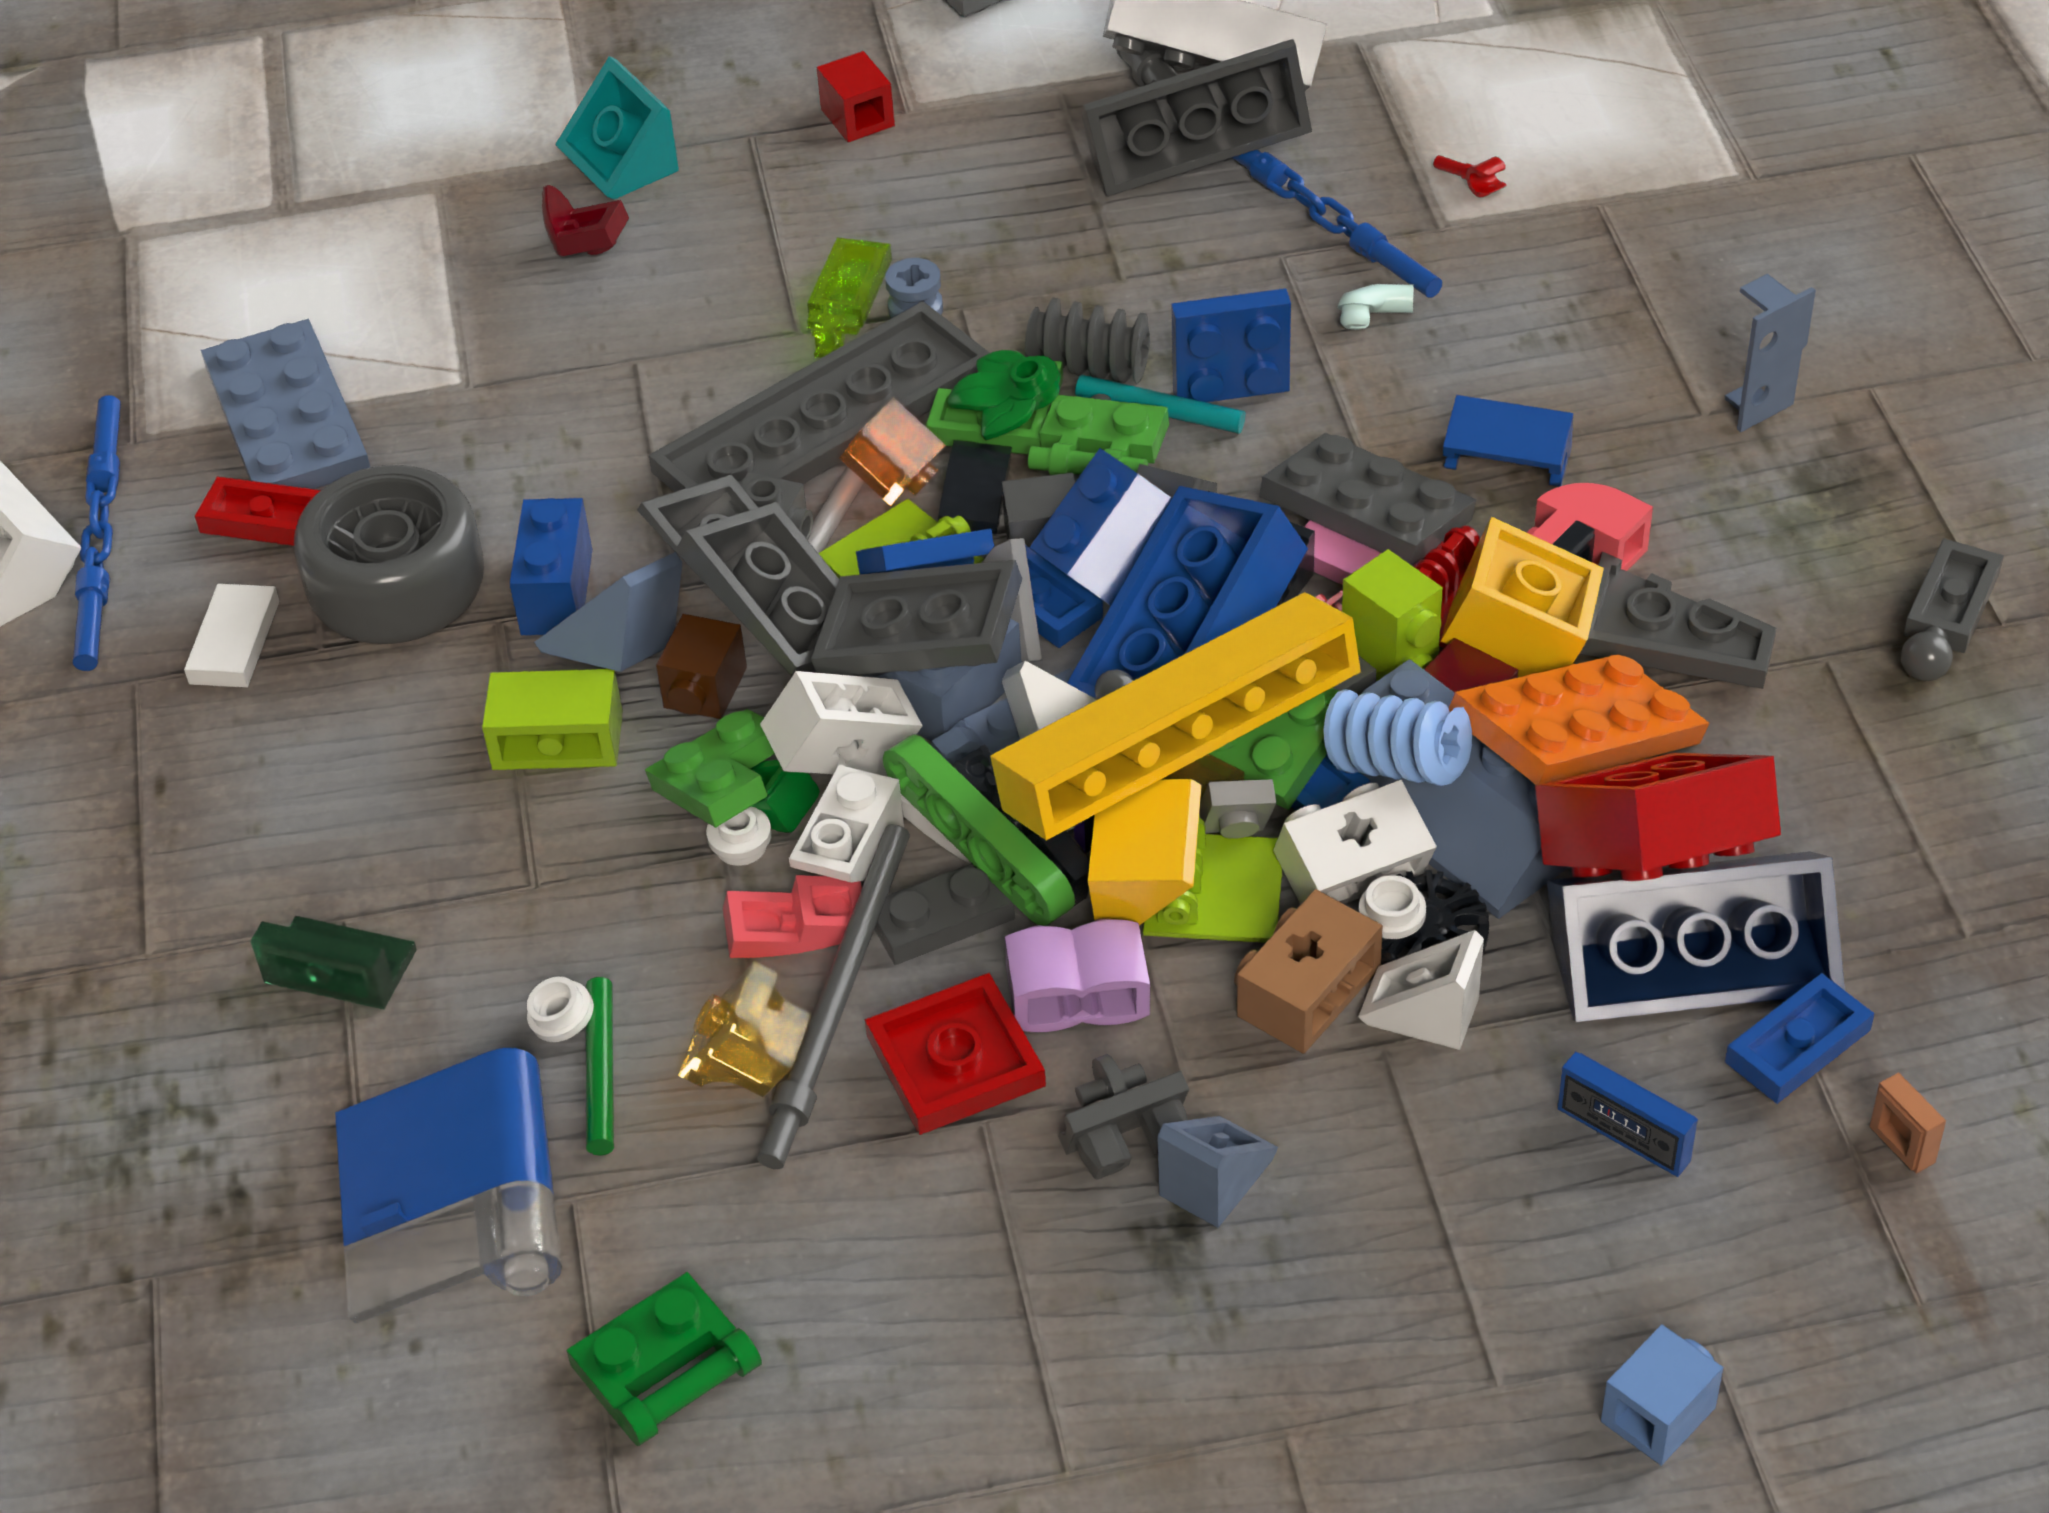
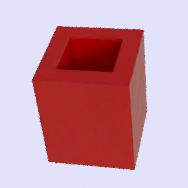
M864 51L816 67L821 110L848 143L895 126L891 83Z

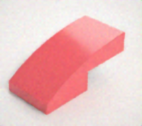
M796 875L791 893L727 891L723 905V915L729 957H774L804 953L839 945L862 889L861 881L851 883L827 876Z

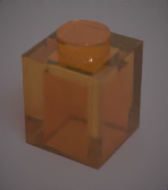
M893 397L857 433L839 459L892 506L906 490L916 497L935 477L939 470L931 463L946 445Z

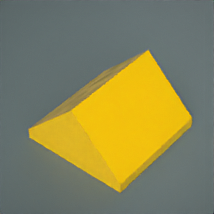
M1192 779L1159 780L1095 814L1088 874V886L1095 921L1099 919L1128 920L1137 922L1140 926L1194 886L1201 785Z

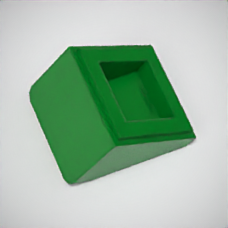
M778 760L763 761L752 767L751 770L761 775L768 796L752 805V807L766 814L770 821L771 829L778 832L791 833L797 828L818 798L820 793L819 787L809 773L783 771Z

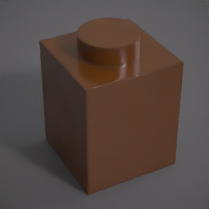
M682 614L656 664L664 708L676 710L684 714H696L716 719L723 717L747 669L740 624Z

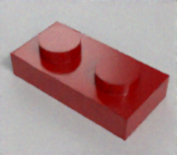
M217 476L196 512L195 519L200 533L294 546V534L299 517L307 504L321 490Z

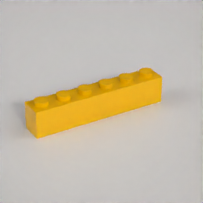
M1304 592L990 755L1002 811L1047 841L1359 674L1361 669L1353 617Z

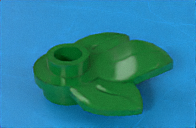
M1013 350L995 351L977 359L976 366L978 372L969 374L959 380L952 389L947 403L950 408L983 411L981 423L982 436L985 440L993 439L1019 428L1029 421L1034 410L1044 408L1052 403L1060 390L1061 374L1055 361L1049 357H1025L1018 351Z

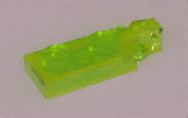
M837 237L807 302L808 329H812V336L815 338V358H822L844 346L845 334L857 335L860 327L864 326L884 280L885 273L892 261L891 244Z

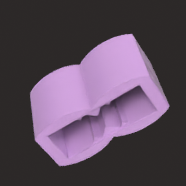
M1099 919L1076 927L1073 930L1038 925L1014 932L1005 937L1006 971L1012 1010L1023 1031H1058L1073 1027L1082 1022L1094 1025H1118L1133 1022L1150 1015V981L1139 923L1128 920Z

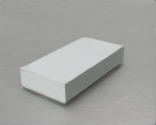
M217 584L184 669L189 684L248 688L280 602L275 586Z

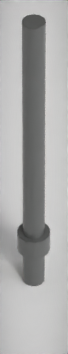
M891 824L886 826L789 1077L786 1081L778 1084L769 1106V1113L773 1118L757 1156L758 1161L768 1168L782 1169L784 1167L798 1127L805 1126L809 1121L817 1100L813 1088L910 838V833L902 826Z

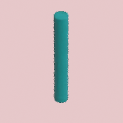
M1080 375L1076 384V396L1091 398L1096 394H1105L1112 401L1164 406L1168 408L1169 418L1238 434L1242 432L1245 423L1246 413L1238 409L1087 375Z

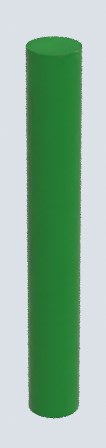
M594 977L586 983V989L591 995L594 1004L591 1019L586 1025V1150L593 1155L601 1156L611 1153L614 1149L613 985L607 978Z

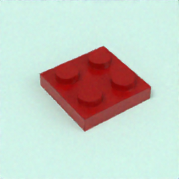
M990 972L865 1019L867 1038L919 1135L1046 1087L1045 1068Z

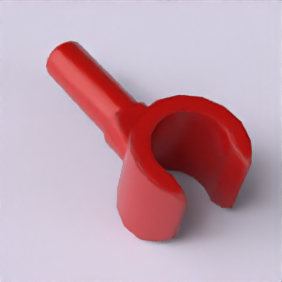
M1441 155L1436 156L1433 165L1435 168L1467 180L1470 190L1476 197H1484L1506 187V183L1499 181L1495 176L1496 173L1506 169L1505 163L1499 157H1492L1475 166Z

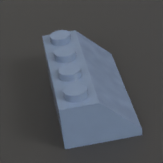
M1410 659L1362 692V694L1366 692L1374 693L1380 699L1387 695H1395L1402 699V701L1409 698H1418L1425 705L1434 700L1441 701L1448 708L1454 696L1452 690ZM1472 735V749L1469 762L1461 776L1452 784L1436 786L1426 781L1415 783L1404 778L1394 780L1382 775L1373 777L1363 774L1370 780V783H1377L1379 787L1402 780L1437 846L1429 865L1437 871L1444 872L1443 876L1461 886L1466 882L1469 883L1471 890L1476 889L1479 893L1478 899L1480 902L1485 903L1487 911L1497 919H1500L1546 885L1547 880H1553L1569 868L1567 866L1543 865L1535 784L1474 735Z

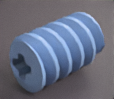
M1344 689L1338 691L1331 699L1325 715L1324 743L1329 760L1337 769L1346 773L1360 772L1373 777L1382 775L1394 780L1404 778L1415 783L1426 781L1436 786L1452 784L1461 776L1469 762L1472 749V727L1469 715L1464 707L1454 708L1450 712L1447 705L1441 701L1434 700L1425 705L1418 698H1409L1402 701V699L1395 695H1387L1380 699L1378 695L1371 692L1358 696L1354 691Z

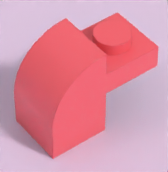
M1595 483L1567 484L1554 488L1537 499L1535 527L1529 529L1527 533L1553 544L1577 520L1595 529L1592 563L1599 565L1602 552L1621 559V569L1628 571L1648 551L1653 506L1610 486Z

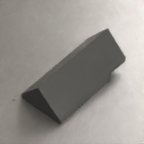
M732 475L641 502L637 511L791 676H793L795 671L816 673L811 658L839 578L777 502L757 507Z

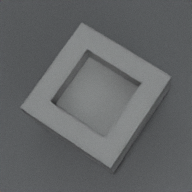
M1273 779L1209 782L1200 801L1199 809L1200 818L1206 826V833H1221L1226 838H1244L1255 834L1257 831H1264L1276 805Z

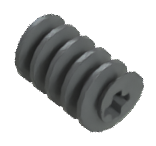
M1054 297L1049 302L1045 312H1040L1039 307L1033 309L1028 320L1025 336V357H1049L1053 361L1063 362V368L1067 365L1070 372L1076 375H1082L1089 368L1092 377L1104 379L1111 371L1114 381L1121 383L1127 382L1133 374L1136 385L1144 375L1150 348V332L1146 313L1140 312L1133 327H1127L1126 312L1123 309L1116 311L1111 324L1105 323L1103 306L1096 305L1089 320L1083 319L1082 303L1074 301L1068 315L1062 316L1060 299Z

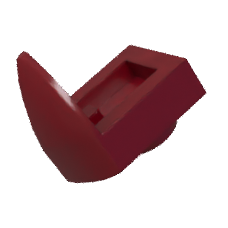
M551 185L543 187L542 214L544 226L557 255L567 256L587 252L589 255H597L608 251L616 244L620 233L629 220L621 200L573 209L568 199L557 188Z

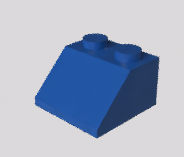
M1099 448L1029 548L1111 606L1172 498L1131 468Z

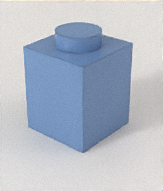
M1661 1324L1606 1382L1601 1422L1662 1466L1716 1408L1724 1367L1715 1362L1711 1354L1701 1344L1691 1339H1683Z

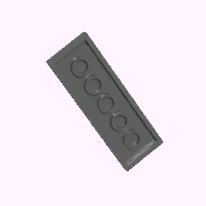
M922 301L649 455L651 472L674 492L728 475H732L741 485L748 472L804 484L930 411L938 388L953 389L959 380L969 374L977 373V359L990 352Z

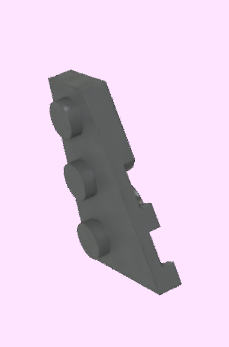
M1602 552L1599 566L1604 568L1588 640L1579 654L1598 658L1619 654L1629 657L1645 667L1761 689L1764 688L1775 641L1776 627L1710 598L1695 602L1671 591V581L1653 573L1645 580L1621 569V559Z

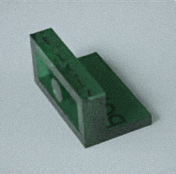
M295 916L289 927L262 921L250 940L264 983L385 1010L417 951L414 941Z

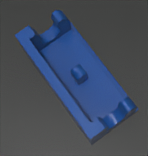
M1456 395L1443 444V456H1446L1444 468L1456 470L1461 455L1548 468L1549 473H1551L1549 485L1560 487L1562 486L1572 448L1574 413Z

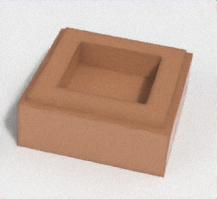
M1898 1072L1879 1083L1870 1128L1911 1171L1913 1170L1917 1174L1936 1163L1946 1120Z

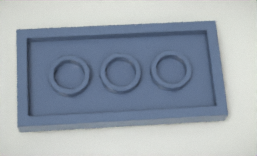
M309 318L295 323L282 324L274 329L240 339L227 340L219 345L201 350L205 367L250 481L315 489L331 484L350 473L370 468L366 450Z

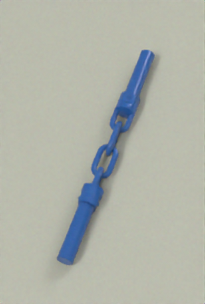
M1257 149L1231 157L1247 168L1252 178L1285 199L1295 198L1309 209L1310 217L1329 232L1334 234L1344 232L1350 238L1349 244L1353 250L1371 262H1379L1409 285H1413L1416 290L1426 297L1432 298L1441 290L1442 280L1389 243L1386 236L1370 223L1365 222L1360 225L1355 223L1352 212L1330 197L1319 198L1312 191L1304 187V179L1269 152L1262 153ZM1289 177L1292 180H1290L1287 184L1288 190H1284L1282 186L1286 183ZM1325 205L1330 206L1341 214L1336 219L1338 225H1334L1322 217L1326 213Z
M111 395L103 396L98 400L93 454L88 457L85 499L86 503L90 506V525L83 530L80 546L82 548L80 550V559L84 563V567L76 575L75 596L78 600L73 652V665L82 671L93 670L98 664L102 609L107 604L110 583L109 573L104 569L103 561L110 555L112 547L113 529L108 523V504L114 500L119 482L120 460L116 454L121 410L120 400ZM100 508V517L98 521V511ZM92 533L96 538L103 539L102 551L100 553L95 547H90Z

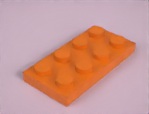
M1619 654L1457 691L1454 693L1448 708L1451 712L1454 708L1464 707L1470 718L1472 735L1535 785L1607 769L1700 744L1710 724L1690 708L1689 702L1682 695L1664 689L1644 674V669L1638 662Z

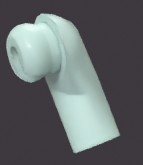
M1372 284L1343 294L1337 307L1341 310V325L1346 329L1360 330L1368 327L1370 313H1413V285Z

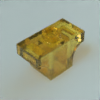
M753 961L721 997L711 994L705 1001L695 1020L694 1033L678 1076L700 1087L711 1082L733 1083L764 1097L793 1068L811 1014L789 1003L779 994L775 987L778 973Z

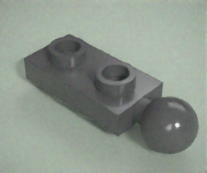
M1943 538L1906 621L1904 636L1910 638L1903 645L1901 662L1905 671L1911 677L1920 681L1937 680L1945 675L1951 667L1953 660L1952 650L1961 653L1966 652L2000 574L2004 555Z

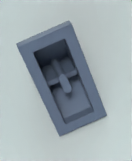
M1221 1116L1163 1123L1158 1134L1159 1196L1219 1228L1272 1162L1278 1147Z

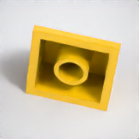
M1491 517L1452 601L1441 642L1449 644L1456 638L1518 669V677L1570 666L1574 663L1588 640L1604 568Z

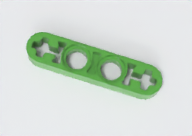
M913 734L884 752V768L888 777L899 779L900 793L977 869L985 872L989 880L1031 921L1037 925L1048 926L1074 907L1075 895L1062 871L925 739Z

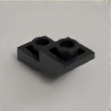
M954 440L942 491L938 521L944 516L954 518L959 515L966 520L971 532L991 529L992 534H997L1003 510L1002 481H1007L1012 447Z

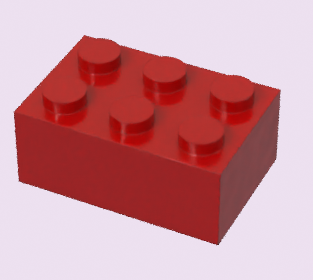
M1670 753L1535 785L1543 865L1571 867L1573 877L1604 876L1611 874L1613 870H1621V878L1625 881L1656 879L1663 876L1662 866L1668 865L1669 868L1676 869L1705 866L1709 864V854L1714 853L1716 856L1750 854L1755 852L1754 842L1781 835L1774 756Z

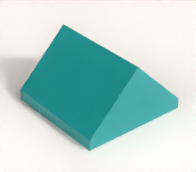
M609 56L555 145L607 197L615 200L679 171L670 110L617 59Z

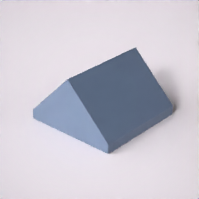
M674 552L623 576L534 643L541 653L619 672L665 649L675 630L682 560Z

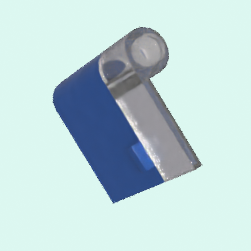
M500 1048L488 1051L335 1112L348 1317L355 1324L482 1274H485L494 1285L517 1296L538 1294L545 1290L548 1285L554 1283L561 1275L562 1260L539 1064L532 1054L517 1048Z

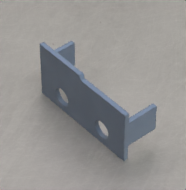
M1769 274L1740 287V293L1763 309L1764 312L1753 317L1743 386L1725 395V400L1739 410L1737 425L1739 432L1747 430L1794 404L1802 349L1808 342L1816 292L1814 288L1811 287L1795 295ZM1773 332L1770 343L1766 347L1759 349L1764 337Z

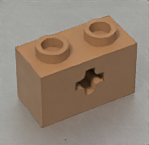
M1315 889L1297 909L1294 907L1289 908L1282 915L1276 925L1273 936L1259 951L1251 950L1241 960L1234 976V984L1237 986V1017L1305 1054L1375 975L1378 966H1381L1383 925Z

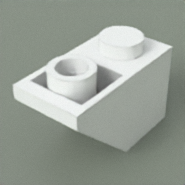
M838 765L789 857L790 867L851 883L865 880L886 826L895 824L904 827L899 779Z

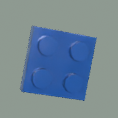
M1286 288L1171 303L1173 393L1175 396L1202 402H1214L1290 391L1291 301Z

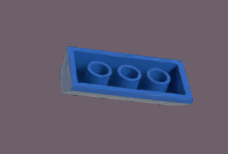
M1179 486L1067 684L1096 699V681L1104 672L1117 669L1125 671L1133 680H1136L1275 608L1308 550L1281 508L1277 505Z

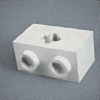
M795 671L760 723L783 771L834 774L838 765L883 776H887L883 765L884 752L908 736L916 735L923 726L898 679Z
M1402 780L1383 787H1379L1377 783L1365 784L1347 794L1342 802L1323 809L1319 805L1313 804L1295 811L1286 818L1273 851L1300 905L1315 889L1345 904L1361 898L1368 886L1380 877L1397 874L1406 876L1408 871L1413 872V877L1424 874L1437 846Z

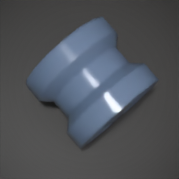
M906 258L897 261L888 268L885 273L886 290L890 294L888 298V311L891 319L922 301L940 315L943 313L942 295L938 291L941 287L940 269L935 263L922 258Z

